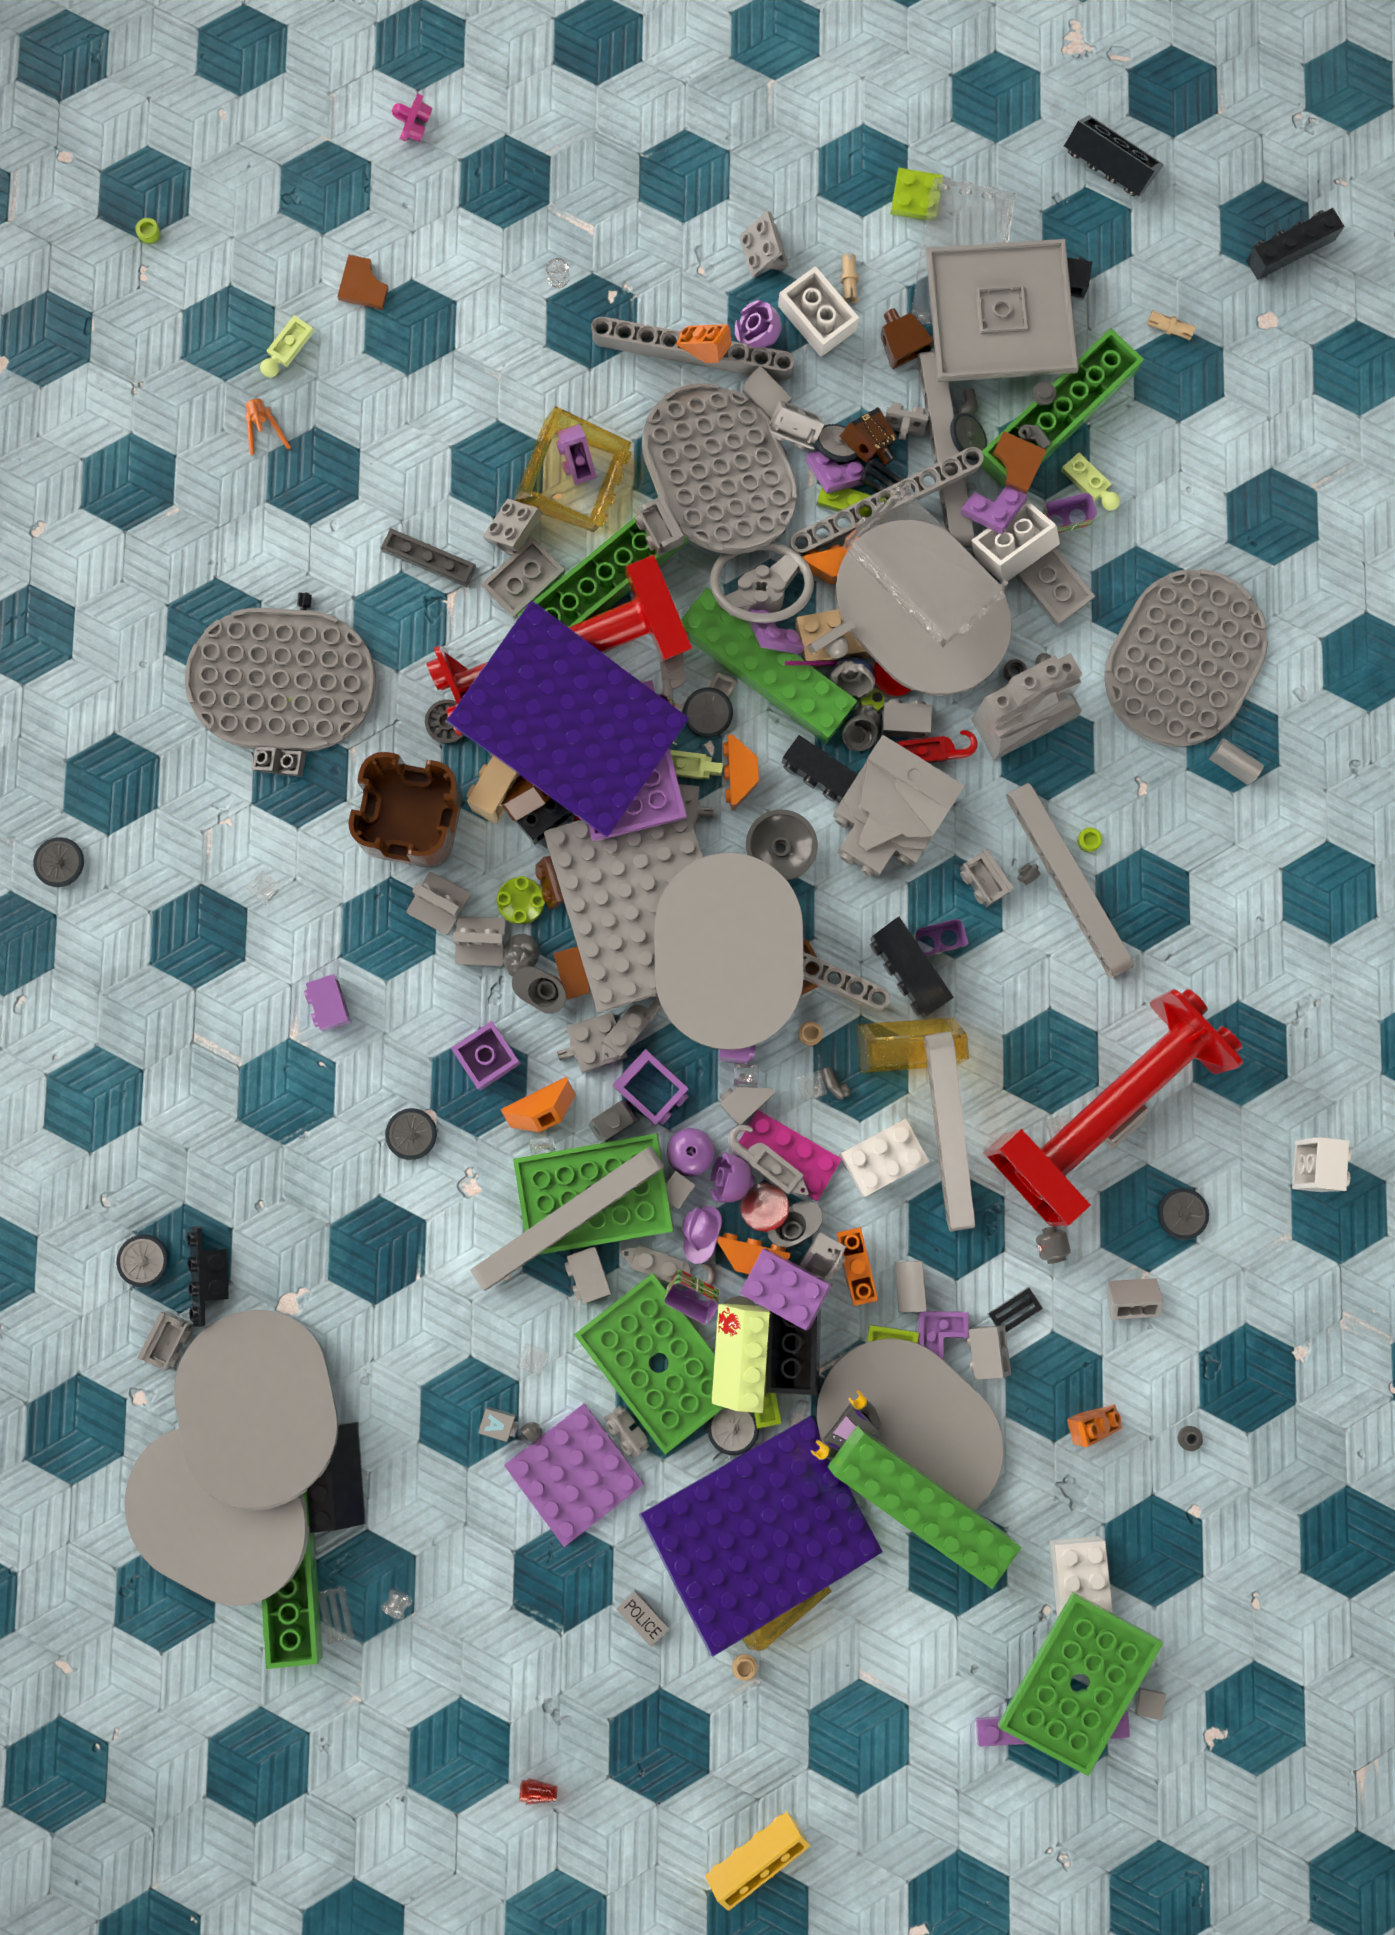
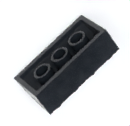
M1090 115L1077 122L1064 144V147L1068 149L1069 155L1076 159L1082 158L1087 162L1086 165L1094 171L1100 170L1106 174L1105 178L1114 184L1118 182L1124 186V191L1132 196L1143 194L1164 165Z
M900 917L895 918L872 935L870 938L872 942L870 944L871 949L877 956L881 955L885 961L883 964L885 970L890 976L894 975L899 982L897 983L898 989L904 996L908 995L912 1001L910 1006L917 1016L921 1015L924 1019L954 998Z
M821 1309L809 1330H804L769 1310L765 1393L817 1395L819 1393Z
M358 1422L338 1424L337 1443L330 1458V1463L321 1477L307 1489L310 1533L336 1531L366 1524Z

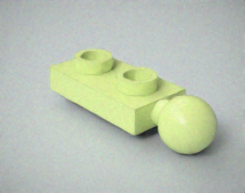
M294 315L266 350L272 358L262 361L260 365L262 374L272 378L279 372V363L288 367L313 335V327Z
M1080 453L1076 454L1062 467L1061 472L1083 493L1090 494L1094 502L1100 497L1102 499V506L1106 510L1112 511L1118 508L1120 505L1119 495L1116 492L1107 491L1112 483Z

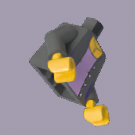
M860 1390L856 1391L859 1394L858 1399L852 1400L849 1397L850 1404L823 1438L824 1443L820 1440L816 1441L820 1449L816 1452L811 1450V1453L818 1459L832 1461L857 1425L877 1440L882 1435L879 1430L881 1422L876 1408Z

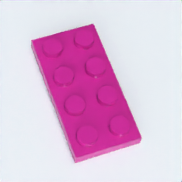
M757 1110L748 1125L753 1128V1132L745 1131L739 1143L747 1150L756 1143L767 1145L803 1174L802 1178L809 1193L807 1196L818 1201L842 1159ZM801 1188L800 1191L803 1193L805 1189Z

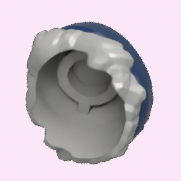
M847 657L835 664L830 681L852 697L855 695L858 698L867 697L874 688L875 670L869 662L861 657Z

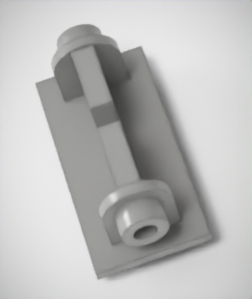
M620 1405L612 1413L603 1417L606 1420V1427L613 1435L619 1438L621 1448L627 1455H631L632 1458L637 1457L650 1446L647 1443L649 1441L639 1426L632 1431L629 1429L635 1421L626 1408L623 1409Z

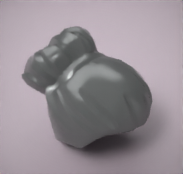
M873 705L856 707L854 716L844 725L842 739L849 750L855 752L865 751L875 744L878 737V728L882 720Z
M517 934L507 941L504 947L503 963L509 975L513 977L518 969L525 966L535 967L540 956L538 942L527 934Z

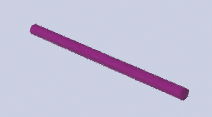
M785 661V665H835L838 661Z

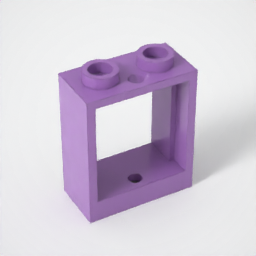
M646 1049L612 1085L655 1126L658 1123L663 1125L672 1116L669 1111L675 1105L680 1107L689 1097L686 1094L689 1089ZM649 1062L679 1089L656 1116L625 1089Z

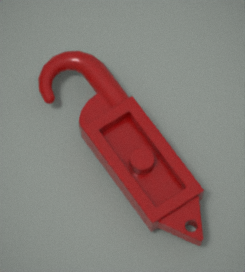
M967 730L960 731V734L966 735L971 742L970 746L965 749L955 750L952 740L944 736L897 741V744L928 763L967 758L972 756L978 747L976 736Z

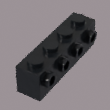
M1334 208L1325 212L1320 210L1311 219L1297 222L1290 230L1286 232L1281 230L1272 239L1266 242L1261 240L1252 247L1253 250L1246 262L1256 279L1259 280L1335 241L1345 226Z
M549 797L546 804L520 818L516 823L535 845L545 837L544 831L558 827L573 813Z

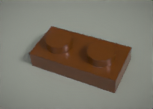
M545 856L535 865V873L542 886V898L549 910L558 908L564 902L551 856Z

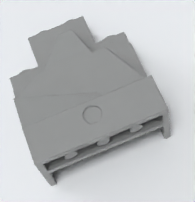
M1071 653L1060 659L1053 656L1012 677L1007 686L984 698L973 716L972 722L993 760L1076 719L1082 712L1073 695L1082 683L1080 680L1082 672Z
M882 735L833 814L837 824L844 828H848V826L852 828L839 848L840 858L848 864H857L861 867L860 870L867 876H876L877 878L892 855L897 856L896 860L899 863L913 867L965 785Z

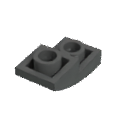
M255 747L252 770L277 775L303 777L306 753L302 751L280 750L274 747Z

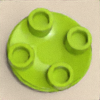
M518 876L506 881L498 891V910L511 923H530L537 919L543 911L545 902L542 898L541 887L535 881L525 876Z

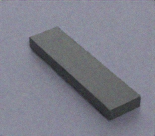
M392 528L389 529L380 548L384 553L464 587L468 586L476 569V564Z

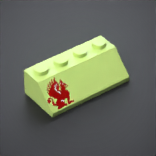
M718 1303L712 1404L735 1411L763 1413L770 1314L769 1310L765 1307Z

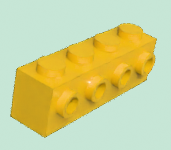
M786 1812L783 1815L777 1816L763 1831L754 1834L752 1839L745 1845L735 1849L731 1856L722 1863L716 1864L705 1875V1878L717 1901L729 1911L811 1847L797 1821Z

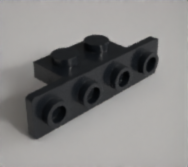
M194 1226L189 1228L186 1237L187 1245L190 1247V1257H188L187 1266L189 1272H191L188 1292L189 1296L192 1297L189 1317L194 1327L205 1326V1301L229 1299L227 1249L203 1251L202 1227Z

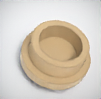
M808 1021L801 1025L798 1035L802 1043L812 1046L820 1042L823 1031L818 1023Z
M741 1654L734 1659L732 1671L735 1677L742 1681H748L756 1675L757 1663L751 1655Z

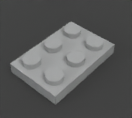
M532 537L518 552H515L491 574L481 586L515 620L531 600L537 599L565 573V569Z
M1056 547L1016 575L1056 626H1059L1095 598V595Z

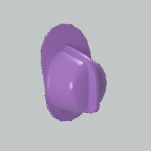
M712 1206L695 1208L685 1216L682 1223L685 1235L684 1253L687 1259L694 1264H702L708 1261L716 1247L722 1225V1217L718 1209Z

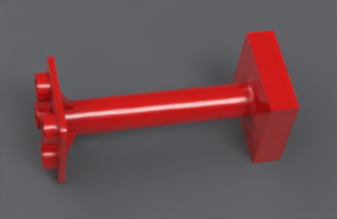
M654 555L626 566L625 574L635 596L634 600L568 627L602 653L648 634L651 635L662 662L692 649ZM439 645L434 647L437 658L427 662L426 665L437 690L441 689L443 691L450 688L458 704L487 662L467 669L451 657L445 647ZM457 704L446 709L448 717ZM454 728L457 736L464 735Z
M1172 989L1150 1001L1151 1008L1167 1024L1169 1031L1044 1146L1039 1148L1023 1129L1004 1133L983 1152L1049 1226H1069L1091 1206L1066 1176L1194 1058L1200 1060L1214 1074L1239 1068L1243 1064V1060L1237 1054L1242 1049L1239 1039L1226 1027L1220 1026L1215 1030L1203 1017L1208 1008L1204 1001L1193 991L1186 989L1181 994L1178 990Z

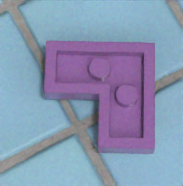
M820 451L807 454L806 462L827 494L864 484L859 481L865 470L859 460L838 465L836 461L827 458Z
M1006 486L995 502L974 492L963 506L961 515L1003 534L1027 501V495Z
M749 609V612L770 613L765 610ZM749 622L762 648L794 654H801L805 648L799 634L794 630L777 628L775 622Z
M918 1312V1344L930 1349L944 1360V1337L969 1338V1312Z

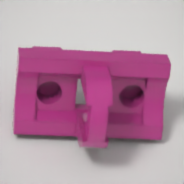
M417 93L411 108L401 103H396L392 108V115L405 123L399 138L405 142L408 137L420 142L426 127L414 122L415 118L417 117L428 122L433 109L422 102L424 96Z

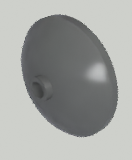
M780 809L769 811L754 821L748 831L745 847L747 855L766 862L789 881L803 875L811 867L816 858L818 841L815 830L807 819L796 812ZM778 845H783L785 847V851L778 852L776 847Z

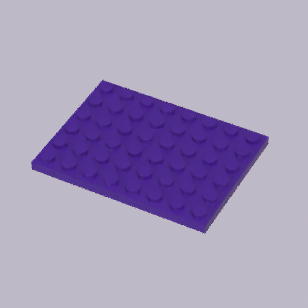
M531 600L446 722L600 834L608 837L689 718Z
M812 1416L804 1418L639 1513L699 1635L712 1657L883 1552L849 1486L834 1476L828 1468L831 1460L818 1459L811 1453V1450L816 1452L820 1449L816 1441L820 1440L822 1442L819 1429Z

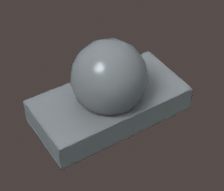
M849 619L807 645V649L810 654H813L825 646L826 652L830 657L835 659L842 658L847 654L849 647L847 640L842 635L856 626Z

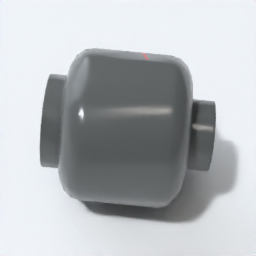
M1056 1226L1042 1229L1043 1234L1036 1237L1040 1258L1047 1260L1048 1264L1067 1260L1066 1256L1071 1252L1067 1233L1063 1230H1057Z

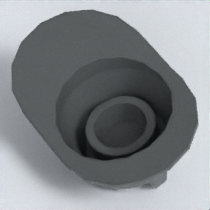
M533 966L520 968L513 975L512 988L515 994L539 1011L553 1014L564 1006L566 991L557 976L548 974Z
M801 1201L789 1207L788 1215L784 1222L775 1229L767 1231L769 1239L779 1247L795 1248L801 1246L807 1238L814 1235L821 1227L823 1221L822 1209L812 1201Z

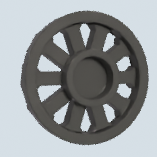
M446 699L434 703L425 715V727L432 739L442 744L457 743L465 736H457L453 726L446 722L448 714L447 711L443 710L442 706L447 705V708L457 704L454 700ZM434 709H437L440 714L433 713ZM430 718H433V719H435V720H437V721H435V722H429V719H430ZM438 727L434 732L431 731V728ZM443 731V737L439 738L438 735ZM449 731L453 737L452 739H448Z

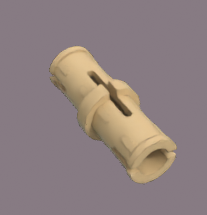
M844 254L841 257L843 299L849 304V298H851V304L858 301L857 283L859 275L856 273V255L851 254V259H849V254Z
M1152 310L1147 325L1166 331L1165 334L1170 335L1172 333L1189 341L1196 328L1195 325L1177 320L1176 316L1169 317Z

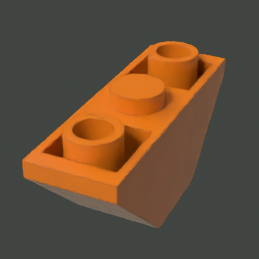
M727 324L687 326L681 331L676 345L705 363H719L731 346L730 327Z
M857 540L851 542V545H834L829 547L828 550L821 552L819 550H812L807 552L803 558L810 566L813 575L830 585L836 584L843 558Z
M728 735L727 742H723V756H728V765H724L725 780H729L730 789H725L726 803H730L731 810H736L758 786V757L734 735Z
M566 1076L502 1108L501 1111L511 1128L540 1133L562 1122L576 1094Z
M861 1227L837 1232L838 1242L846 1246L842 1254L846 1257L842 1267L853 1306L878 1301Z
M724 1233L723 1237L718 1236L717 1239L719 1246L734 1270L745 1274H750L762 1249H769L787 1260L791 1254L785 1252L786 1247H779L775 1244H772L770 1249L762 1247V1241L748 1238L747 1243L737 1241L738 1236Z
M1115 1404L1078 1413L1067 1419L1073 1444L1082 1447H1088L1122 1429L1121 1416Z

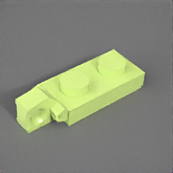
M670 750L676 776L702 780L709 779L710 775L722 776L723 763L711 762L712 757H707L706 754Z

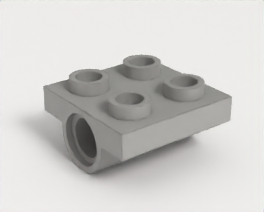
M507 499L493 522L489 525L483 538L487 542L495 544L503 552L513 555L520 550L543 513L537 507Z

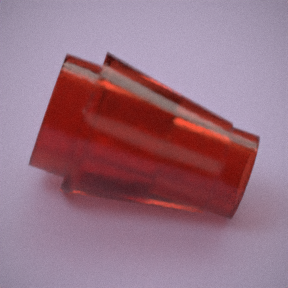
M531 1778L521 1780L519 1802H525V1805L556 1802L557 1785Z

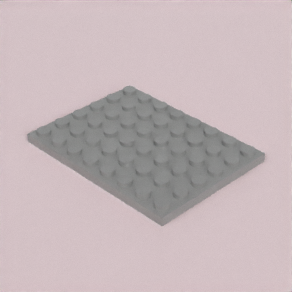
M681 789L680 793L687 819L594 842L591 838L589 826L583 820L544 831L598 1013L657 995L655 984V916L659 900L665 888L677 873L690 863L703 858Z

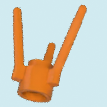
M261 399L249 400L245 404L247 410L245 417L247 420L250 454L254 455L255 453L253 423L257 425L258 431L261 432L263 430L262 423L266 421V417L285 447L289 450L291 446L273 418L270 408L265 407Z

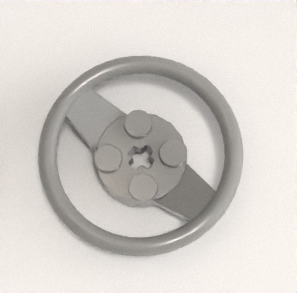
M772 542L768 546L756 550L775 552L783 555V557L770 568L765 565H759L756 569L746 572L738 580V590L726 596L722 593L719 585L720 573L728 561L740 554L723 553L717 559L710 574V587L719 606L726 610L730 616L733 615L739 619L755 623L777 622L798 613L805 607L812 596L814 578L810 566L801 555L782 544ZM801 570L805 583L802 595L793 605L779 611L783 605L785 589L798 571ZM749 609L765 610L770 613L749 612Z

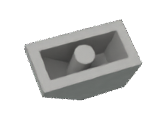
M737 1087L734 1091L729 1088L720 1097L723 1100L720 1106L739 1126L773 1096L775 1091L773 1088Z

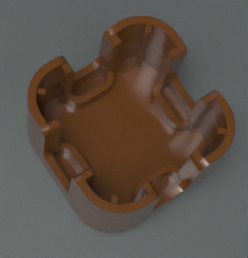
M377 752L366 758L360 767L357 780L363 790L360 811L352 809L348 822L349 831L354 840L365 853L378 859L421 867H435L445 862L452 852L463 799L461 788L452 770L444 763L434 760H426L425 768L407 765L403 762L400 755L391 752Z

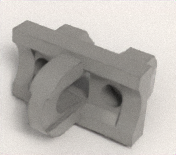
M893 402L891 407H887L885 418L893 431L900 432V440H906L907 433L924 436L929 416L925 415L924 408L915 407L912 412L903 410L904 406Z

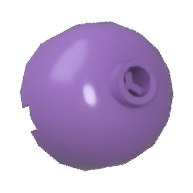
M756 300L749 303L741 311L740 314L743 316L740 321L736 320V338L741 343L751 347L769 348L780 335V316L775 308L767 302L764 303L761 300Z
M686 1128L679 1130L668 1143L667 1158L669 1164L683 1176L693 1177L700 1175L708 1170L714 1161L715 1148L713 1141L707 1133L700 1129Z
M723 1152V1157L718 1156L713 1165L710 1181H715V1189H710L713 1200L733 1203L741 1200L748 1193V1190L752 1189L754 1176L751 1175V1169L743 1158Z

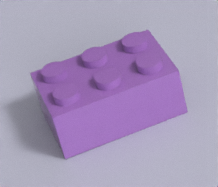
M762 1249L740 1294L802 1329L809 1330L833 1284L769 1249Z

